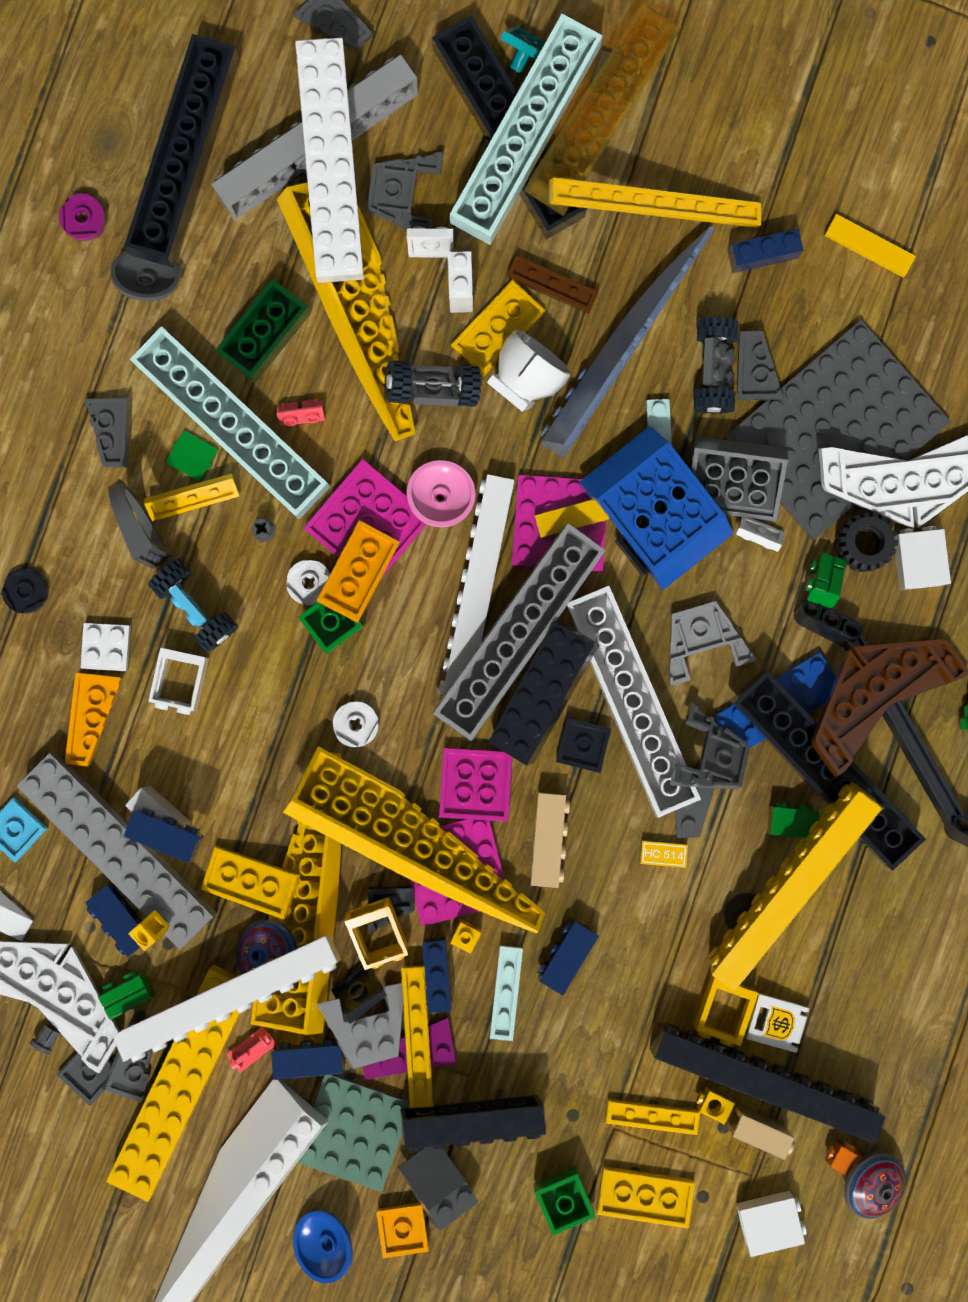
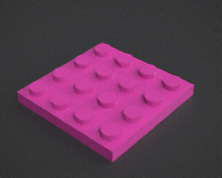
M362 459L304 529L338 558L359 520L399 541L400 543L382 575L383 577L427 524L413 514L409 507L407 496Z
M518 475L512 566L534 568L558 535L540 538L535 515L591 500L579 485V482L583 479ZM606 521L576 528L604 549ZM604 554L591 572H603Z
M464 819L439 826L446 833L450 832L478 856L477 859L485 866L487 864L494 869V873L503 881L505 880L490 821ZM410 879L411 886H414V898L422 926L479 912V910L446 897Z

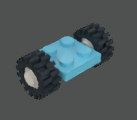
M180 558L175 559L168 565H165L162 570H159L149 581L148 586L160 599L166 598L171 594L170 600L175 606L188 613L185 616L193 626L203 627L194 639L206 653H209L226 641L236 631L238 625L227 612H223L213 620L209 618L189 593L181 587L190 578L192 572Z

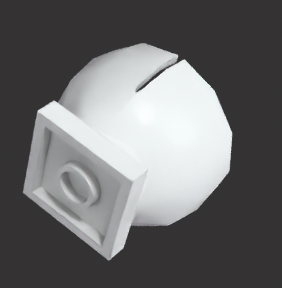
M515 329L506 338L500 349L499 373L492 375L487 383L523 412L532 408L538 399L552 396L565 385L571 373L568 367L548 348L525 332Z

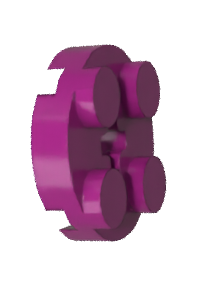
M76 194L68 198L69 201L60 208L59 222L69 237L78 241H88L95 237H100L106 224V213L101 204L88 194ZM85 212L88 219L81 223L80 220H77V217H80L81 213Z

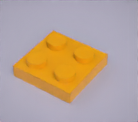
M420 1203L385 1207L376 1210L383 1258L429 1252L424 1209Z

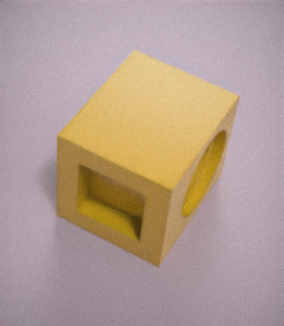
M154 910L128 934L145 951L170 926Z
M461 919L450 943L471 954L481 935V929Z
M706 1086L704 1091L701 1090L696 1099V1107L700 1113L724 1125L735 1105L732 1098ZM711 1100H719L716 1108H708V1103Z

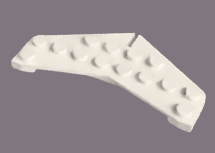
M968 435L909 461L834 447L818 449L821 485L826 492L909 528H914V523L915 528H919L968 492Z
M0 941V995L26 1001L39 1008L82 1056L81 1059L95 1072L100 1073L117 1047L112 1035L118 1033L120 1029L114 1019H108L104 1007H102L98 999L100 993L75 947L72 946L60 964L59 960L70 943Z

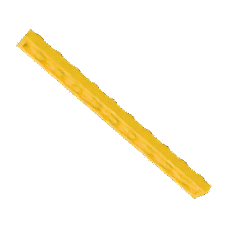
M555 177L549 180L550 204L755 228L761 226V203Z

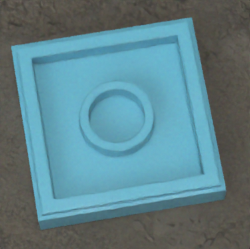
M15 797L0 811V849L14 862H18L48 827Z

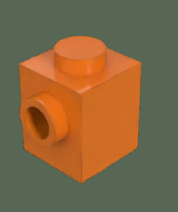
M836 1140L834 1145H830L826 1152V1162L833 1169L848 1176L852 1167L863 1156L857 1152L858 1148L847 1141L843 1144Z

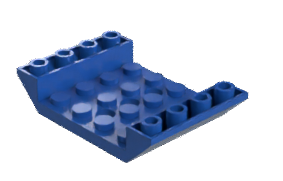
M651 426L579 482V485L590 499L598 503L650 570L648 573L661 590L667 588L733 534L728 520L719 506L671 444ZM676 486L681 487L684 491V495L680 500L675 499L672 495V491ZM657 501H662L666 505V510L663 514H658L654 510V505ZM640 515H644L648 519V525L643 529L639 528L636 524V519Z

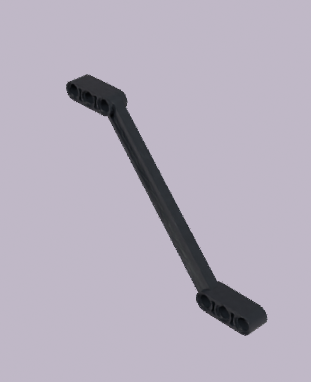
M807 599L794 613V619L797 624L842 646L845 651L850 650L852 647L869 646L862 635L863 629L859 622L832 608L822 606L821 603L816 604ZM901 701L891 704L882 716L944 823L945 834L950 839L968 847V815L964 814Z

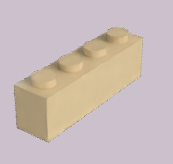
M538 792L530 879L531 886L559 888V882L563 883L564 869L560 868L561 859H565L566 846L562 845L563 836L567 837L568 823L564 822L565 813L569 814L570 800H566L565 794Z

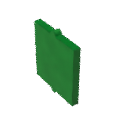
M183 430L177 443L172 445L173 450L165 463L201 482L208 468H212L211 463L219 450Z

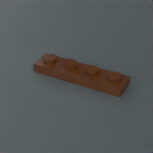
M518 255L515 256L507 274L508 279H513L517 283L587 314L590 313L598 295V291Z

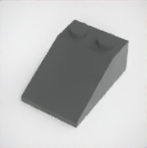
M433 1146L424 1147L422 1151H418L397 1167L434 1227L440 1231L479 1202L443 1149H433Z

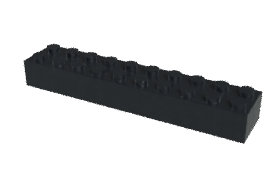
M472 15L432 37V45L445 71L488 143H490L518 92ZM548 143L519 193L546 240L585 218L587 208L549 203V180L553 177L569 178Z
M195 34L191 35L124 244L130 256L174 268L240 60L234 45Z
M761 670L729 701L827 806L830 803L834 804L839 798L838 794L843 786L846 784L849 786L851 782H854L876 799L882 809L860 835L859 840L885 867L893 871L926 840L853 761L843 773L834 777L812 745V736L817 723L768 671Z
M666 1022L665 1025L658 1024L649 1048L654 1059L876 1144L885 1116L879 1111L880 1107L874 1105L872 1100L862 1096L859 1100L853 1097L851 1092L842 1088L836 1091L830 1088V1084L821 1080H817V1083L809 1080L807 1075L796 1072L794 1075L788 1072L786 1067L776 1063L771 1066L765 1063V1059L756 1055H752V1058L747 1057L738 1048L731 1047L729 1050L724 1048L722 1043L717 1040H703L696 1032L690 1030L687 1033L679 1030V1026L670 1022Z

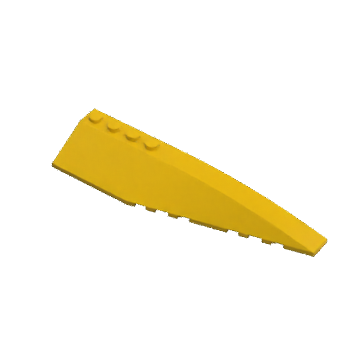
M308 182L286 187L277 201L327 315L358 378L394 441L396 442L415 435L410 405L408 403H390L386 400L385 396L386 366L390 360L399 361V347L393 317L389 313L388 306L390 302L389 297L385 293L384 284L386 282L384 274L381 272V257L358 204L364 280L318 283L315 269Z
M319 746L317 747L283 813L446 897L534 933L539 932L545 912L523 893L519 894L511 887L512 884L506 879L503 881L497 876L491 866L488 864L485 866L477 859L478 856L450 832L446 833L441 829L435 819H430L420 811L422 808L416 803H410L405 798L403 792Z
M332 753L333 755L341 758V753ZM297 820L296 823L299 825L296 834L292 835L282 869L299 874L298 884L287 918L283 920L269 915L268 919L285 925L294 936L298 949L330 934L333 941L339 888L341 843ZM320 970L314 973V979L303 984L301 980L293 983L294 988L284 993L277 990L271 993L273 996L271 999L262 1003L259 1000L253 1001L251 1024L305 1035L323 1033L325 1018L322 1012L319 1011L317 1003L327 1001L330 971L323 973Z

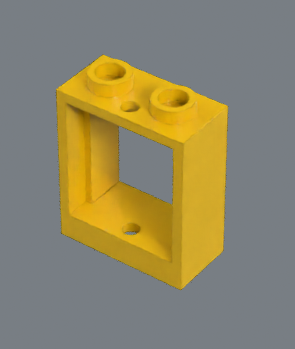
M389 897L346 912L345 923L364 970L379 968L386 962L392 960L399 961L408 955V943ZM388 916L399 943L369 953L358 926Z
M711 974L694 1023V1028L696 1031H699L698 1035L707 1039H711L712 1036L719 1038L720 1043L733 1047L734 1044L741 1046L758 992L742 984L733 991ZM717 988L747 999L735 1036L705 1025Z

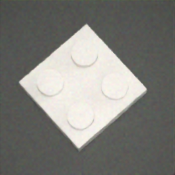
M420 226L413 227L412 229L407 228L409 257L448 258V252H454L453 229L446 227L425 229Z
M84 623L80 668L128 671L131 626Z

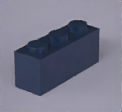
M799 229L733 243L728 250L732 273H738L798 259L804 250Z
M147 807L133 811L123 837L184 862L191 863L194 861L204 837L203 834L198 833L199 828L188 824L185 827L178 825V820L164 815V818L156 816V811Z
M113 883L106 885L85 902L88 906V913L94 919L97 918L102 924L101 929L108 937L111 936L115 940V946L122 955L126 954L129 957L141 948L128 933L142 920Z
M573 919L572 923H566L561 932L564 936L559 943L557 941L554 943L549 952L552 956L548 962L544 961L537 972L539 974V982L562 996L599 937L598 933Z
M446 937L423 939L422 947L428 1013L452 1011Z
M327 1038L322 1043L305 1040L301 1041L300 1045H291L290 1042L278 1043L277 1047H274L271 1051L273 1080L343 1074L345 1070L344 1053L337 1043V1039Z

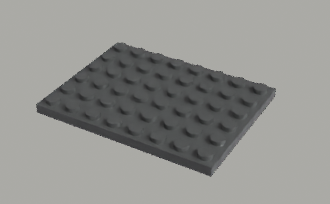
M860 320L781 388L784 400H767L726 435L724 439L789 448L780 504L813 541L855 505L823 489L818 449L834 447L907 460L951 421L865 323Z

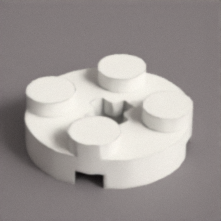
M300 561L288 572L287 591L296 602L313 606L317 603V598L327 582L330 572L318 561ZM306 577L309 579L315 578V586L313 588L308 587L306 589L304 587L306 584L304 579Z
M349 702L341 706L334 715L333 727L335 735L341 743L349 747L364 746L370 743L377 735L379 718L374 709L368 704ZM359 718L362 728H357L353 731L350 721Z

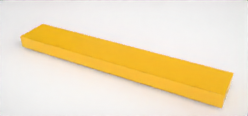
M424 965L402 966L410 1108L433 1107Z

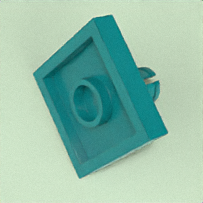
M518 26L504 30L500 39L518 49L510 67L521 73L524 71L529 56L537 59L546 43Z

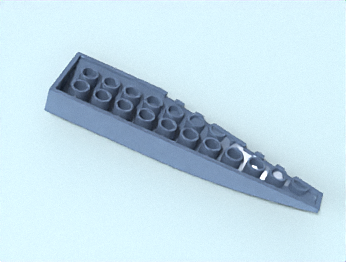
M710 226L655 280L614 331L589 370L584 368L578 378L580 381L576 389L572 387L565 397L568 402L564 408L559 406L553 415V418L556 420L552 426L547 425L540 435L543 437L541 443L543 446L563 459L565 458L714 231L713 227Z

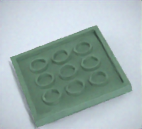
M336 1074L325 1075L313 1108L329 1122L298 1163L382 1192L402 1135L400 1109L410 1108V1101Z

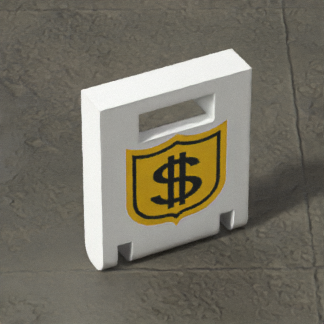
M758 992L744 1037L752 1041L797 1053L798 1047L792 1045V1042L800 1044L807 1016L800 1013L801 1011L809 1012L810 1008ZM760 1007L767 1008L762 1030L755 1027Z

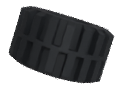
M862 513L850 518L838 529L839 534L835 536V540H837L835 550H839L838 558L844 559L846 566L849 565L851 570H859V572L872 571L885 566L884 564L892 560L891 556L895 555L897 551L894 549L898 545V540L894 539L897 536V532L892 531L891 527H893V524L891 522H885L886 517H878L877 513ZM860 530H867L876 538L877 547L874 554L870 556L862 554L856 547L855 537Z

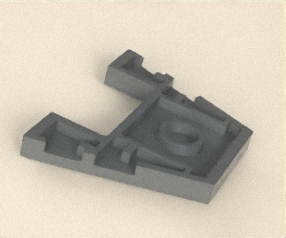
M436 152L434 155L423 157L420 155L413 159H398L373 164L367 211L405 230L417 226L433 229L434 218L412 216L411 213L417 173L441 175L443 152Z
M691 703L688 706L684 724L706 733L698 770L677 763L673 769L670 785L738 790L743 784L751 746L728 728L723 729L714 722L712 716H706L698 710L699 706Z

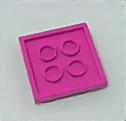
M444 748L439 818L508 822L512 757L505 752Z

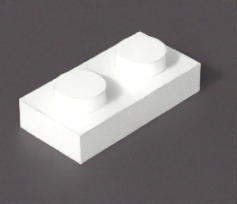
M747 517L740 519L736 535L741 536L745 540H751L777 552L782 546L785 534L781 530Z

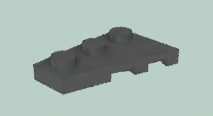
M308 0L294 13L296 19L331 38H343V44L355 51L359 50L373 37L372 32L342 0Z
M740 331L737 393L739 401L784 400L763 331Z
M127 398L84 399L85 406L88 407L90 414L89 420L96 435L95 441L103 467L128 468L130 400Z
M696 787L701 800L675 810L676 838L700 837L715 788Z
M152 1049L145 1052V1057L135 1062H132L131 1058L123 1062L118 1050L102 1088L105 1091L144 1103L146 1100V1083L149 1080L148 1068Z

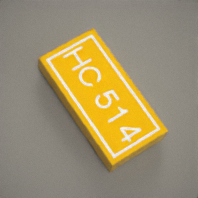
M642 840L640 864L686 868L688 845Z

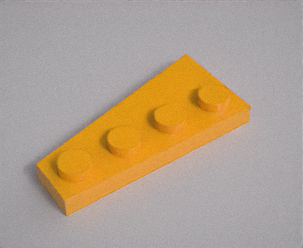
M75 673L65 764L90 766L123 678Z

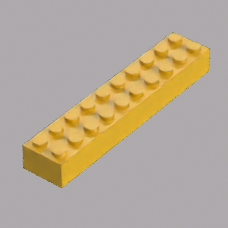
M851 782L849 786L847 784L843 786L838 794L839 798L834 804L830 803L823 813L825 816L820 822L816 821L811 826L809 836L805 840L802 839L798 842L791 858L787 857L780 866L781 871L767 881V888L762 894L758 893L751 903L752 907L748 912L744 911L739 916L736 927L733 930L729 929L723 937L724 942L719 948L716 946L709 954L711 974L731 990L735 991L881 811L882 807L876 799L854 782Z
M213 965L208 970L197 995L238 976ZM236 1009L229 1013L231 1017L217 1023L216 1019L208 1022V1028L197 1033L193 1029L187 1032L188 1037L176 1043L175 1041L173 1042L106 1182L149 1202L157 1189L241 1012L238 1013Z

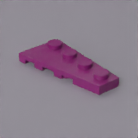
M447 1016L438 1022L429 1024L431 1068L456 1064L449 1017ZM405 1035L400 1037L398 1057L363 1066L365 1080L408 1072Z

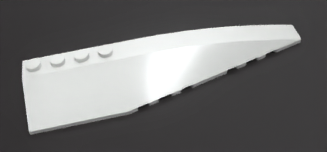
M281 1079L272 1080L220 1149L154 1302H193L329 1122Z

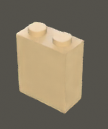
M735 1103L726 1122V1126L732 1136L785 1160L787 1154H791L795 1146L794 1137L787 1127Z

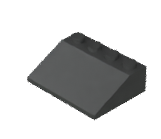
M697 436L691 472L725 515L777 522L789 448Z

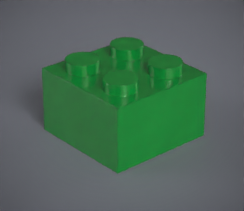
M319 602L298 616L327 655L365 628L360 621L357 623Z
M576 1166L533 1184L534 1193L553 1236L596 1218L594 1207Z

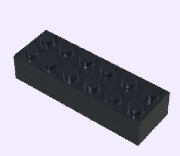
M554 621L488 743L526 766L533 764L600 644L562 621Z
M538 1095L400 1109L404 1148L409 1149L411 1152L422 1151L423 1147L433 1146V1149H444L447 1145L451 1144L465 1147L469 1146L470 1142L480 1141V1144H491L494 1140L498 1139L512 1142L516 1141L517 1137L538 1139L540 1135H546L544 1105Z

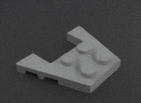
M716 601L671 614L670 686L691 680L684 659L686 656L719 646L729 645L735 667L756 661L755 656L745 645L744 640L740 638Z
M402 982L383 986L387 994L385 997L387 1010L385 1012L358 1018L351 1024L347 1021L344 1022L338 998L317 1003L319 1011L322 1012L328 1027L331 1028L335 1035L337 1043L351 1068H358L398 1057L403 1013Z

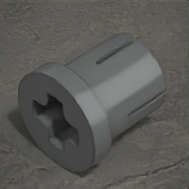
M258 519L252 525V533L257 540L267 542L274 537L275 526L267 519ZM260 525L265 526L268 533H260L258 527Z
M45 1023L36 1038H32L30 1045L41 1053L50 1055L52 1052L51 1047L60 1035V1032Z

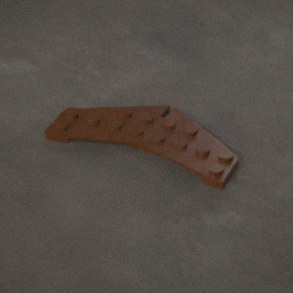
M944 639L850 648L845 653L812 736L814 749L834 777L839 776L850 766L854 760V755L891 704L960 680L968 674V668L951 644Z

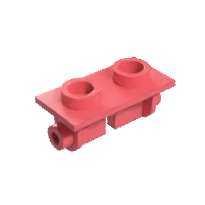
M322 400L302 401V408L299 409L297 402L281 403V406H277V417L280 426H294L296 424L325 421Z
M261 1027L226 1054L231 1060L229 1065L234 1070L237 1068L241 1073L277 1045V1043L265 1027Z

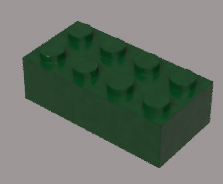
M271 279L215 351L223 360L255 384L311 315V312L307 305Z

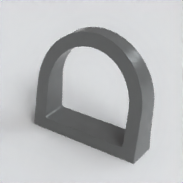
M121 479L112 483L108 487L109 499L130 555L134 561L155 569L171 558L172 555L129 487Z

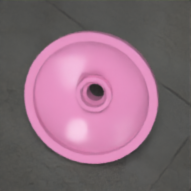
M444 460L431 461L419 467L411 476L407 486V501L413 514L425 524L434 527H449L460 523L471 512L475 502V486L470 475L461 466ZM442 496L444 500L439 502L436 497Z

